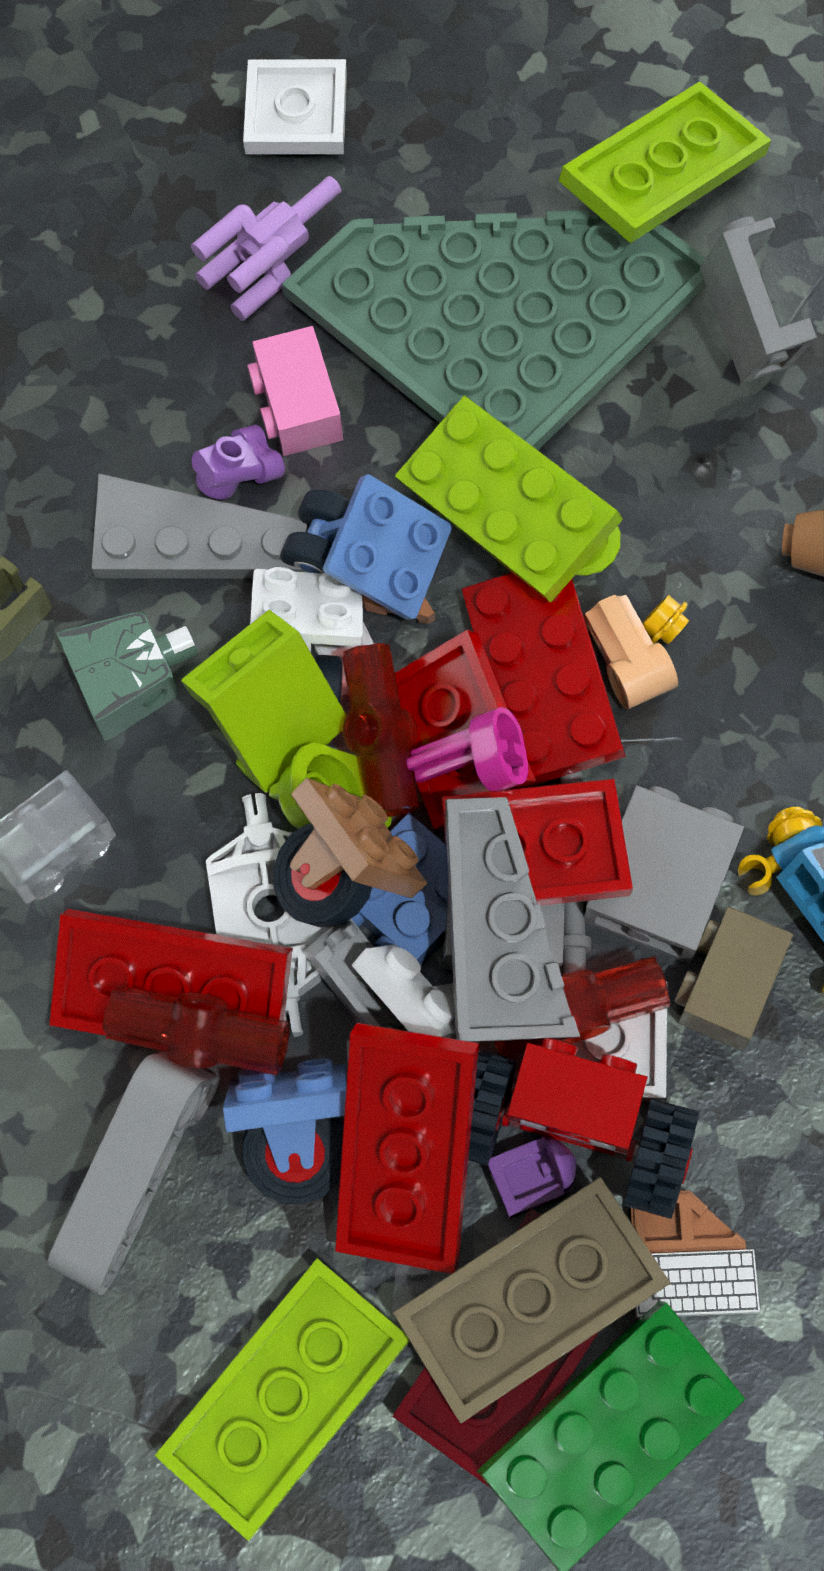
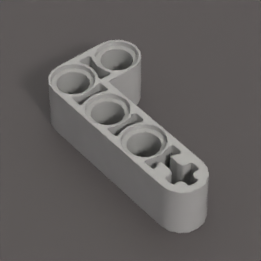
M169 1051L149 1055L140 1063L126 1088L48 1257V1268L98 1295H103L107 1291L129 1252L186 1128L195 1125L205 1114L216 1093L219 1077Z

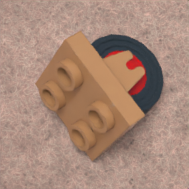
M308 778L291 793V796L311 824H306L292 833L278 851L273 868L274 891L281 907L295 920L320 928L342 925L360 912L370 897L372 887L413 898L427 884V881L415 866L419 862L416 853L405 841L391 834L384 824L388 820L387 814L371 797L363 795L360 798L349 794L338 784H333L330 787Z

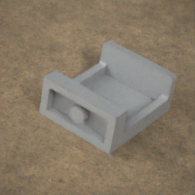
M748 216L726 225L723 228L722 235L711 246L712 250L700 266L741 383L789 368L817 339L810 318L783 327H779L754 258L776 228L772 217L755 222L753 216Z
M636 785L622 819L633 891L627 897L590 900L585 911V923L690 965L744 826L733 823L734 819L722 810L712 807H704L700 810L680 802L681 799L678 795L665 788L652 786L646 789Z

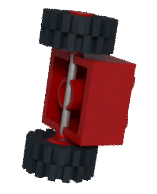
M543 1038L541 1046L527 1043L511 1103L508 1104L517 1060L478 1050L469 1161L487 1166L492 1157L501 1125L508 1127L509 1123L510 1127L543 1137L548 1136L564 1143L620 1158L631 1162L632 1158L635 1157L623 1205L672 1219L681 1184H684L693 1150L691 1145L695 1135L699 1111L651 1098L639 1145H636L637 1141L632 1140V1135L648 1076L636 1073L638 1066L636 1063L612 1055H602L600 1063L577 1056L578 1047L550 1038Z

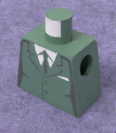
M134 612L57 633L104 741L112 739L175 699L179 691L170 667L198 656L197 649L186 625L155 637L144 612Z

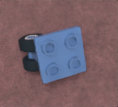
M369 474L359 478L351 500L328 490L314 489L308 491L301 503L298 515L300 520L306 523L309 529L307 532L291 533L287 537L281 551L283 563L302 568L304 572L326 573L406 620L415 619L451 532V524Z

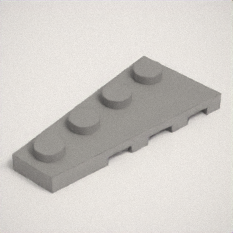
M98 474L92 572L95 578L253 579L255 569L269 570L275 567H284L295 572H304L302 568L283 563L281 551L287 537L291 533L307 532L308 526L296 518Z
M507 797L447 799L445 802L456 1040L484 1042L580 1037L575 1018L571 1015L563 989L565 985L558 963L554 960L546 934V924L540 904H537L530 882L529 868Z

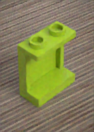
M267 610L181 679L190 695L209 711L238 757L236 765L240 771L266 794L271 786L279 782L280 776L287 766L292 763L293 757L300 747L312 742L327 745L351 724L299 631L271 610Z

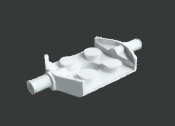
M255 793L258 814L255 815L251 794L244 796L242 802L244 803L247 826L244 827V833L212 854L206 860L216 935L293 948L282 1039L290 1038L287 1022L288 1015L293 1036L298 1037L303 1034L298 1001L303 994L323 980L302 951L332 926L320 928L295 920L286 911L278 920L273 922H264L254 915L255 906L261 898L268 895H276L274 891L273 868L278 851L292 834L291 832L273 828L272 822H269L266 795Z

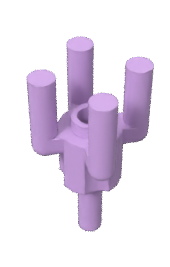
M328 176L292 207L284 201L282 203L274 201L257 216L254 215L251 208L247 205L236 206L191 244L194 254L201 261H205L237 234V239L195 274L198 283L204 289L209 290L243 261L239 267L227 276L230 286L236 292L241 293L264 273L265 276L230 305L234 315L241 321H245L280 291L282 283L291 276L290 270L284 261L308 241V231L303 224L341 193L338 182L333 177Z

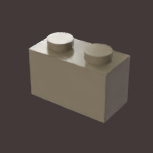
M729 906L720 923L709 919L696 950L706 955L699 974L687 971L674 1001L684 1006L678 1024L743 1052L752 1037L794 934Z

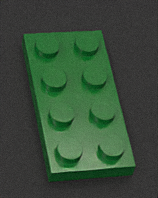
M658 1301L483 1464L477 1472L557 1571H568L717 1428L745 1398L668 1303Z

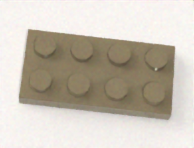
M600 1177L394 1311L393 1314L458 1421L462 1424L667 1287L670 1281Z

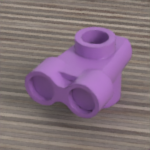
M258 425L234 430L231 433V437H221L217 440L216 444L198 450L192 456V467L197 473L196 484L205 495L219 500L228 499L233 496L239 482L255 480L256 483L262 484L281 478L285 471L281 455L276 450L268 447L265 433Z

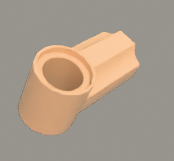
M627 595L607 597L585 613L584 619L587 628L607 663L606 671L610 685L623 708L628 710L678 687L677 673L670 656L660 643L653 644Z

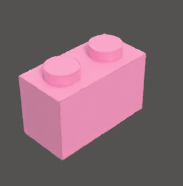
M313 326L252 341L256 362L247 364L250 380L255 395L265 393L268 406L260 408L263 424L268 439L278 437L283 456L343 441L340 411Z

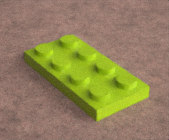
M699 81L563 165L559 182L629 243H632L767 154L771 139Z
M465 395L395 475L404 487L550 603L623 520L615 508Z
M317 1258L159 1449L155 1457L247 1541H251L409 1344L410 1340L402 1330Z

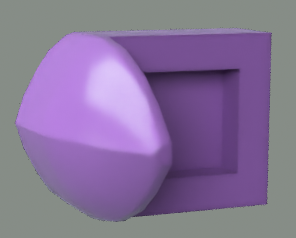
M544 1136L490 1158L487 1167L508 1219L526 1213L531 1208L536 1209L563 1198L570 1193L575 1180L576 1158L563 1143L557 1139Z

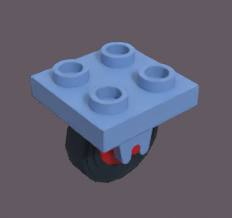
M328 1058L307 1060L297 1064L298 1071L274 1074L272 1067L251 1068L239 1072V1079L230 1080L223 1106L226 1133L245 1130L242 1142V1162L247 1176L264 1196L282 1204L303 1205L320 1199L340 1181L344 1125L338 1116L345 1115L347 1071L346 1064L333 1065L332 1059Z

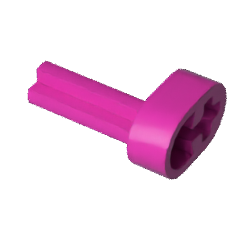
M498 707L475 716L470 721L468 729L411 751L412 757L406 759L408 770L414 771L415 779L419 783L473 763L482 784L491 792L502 791L523 784L528 776V761L520 725L515 716L504 707Z

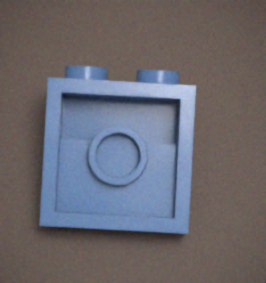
M408 813L390 832L393 836L405 841L416 853L419 862L415 866L427 881V884L413 898L372 887L368 901L360 912L351 919L358 928L363 925L378 938L374 943L375 947L397 945L411 953L419 962L420 967H422L443 945L445 939L448 888L447 847L444 842Z

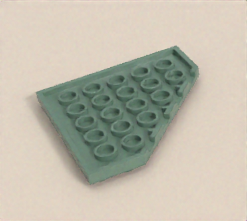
M588 210L547 211V217L520 219H517V213L475 214V220L445 221V215L404 217V223L374 224L373 218L352 219L282 283L283 295L439 423L465 395L535 449L539 450L706 287L700 270V266L706 258L662 224L634 242L629 243L598 215L589 216Z

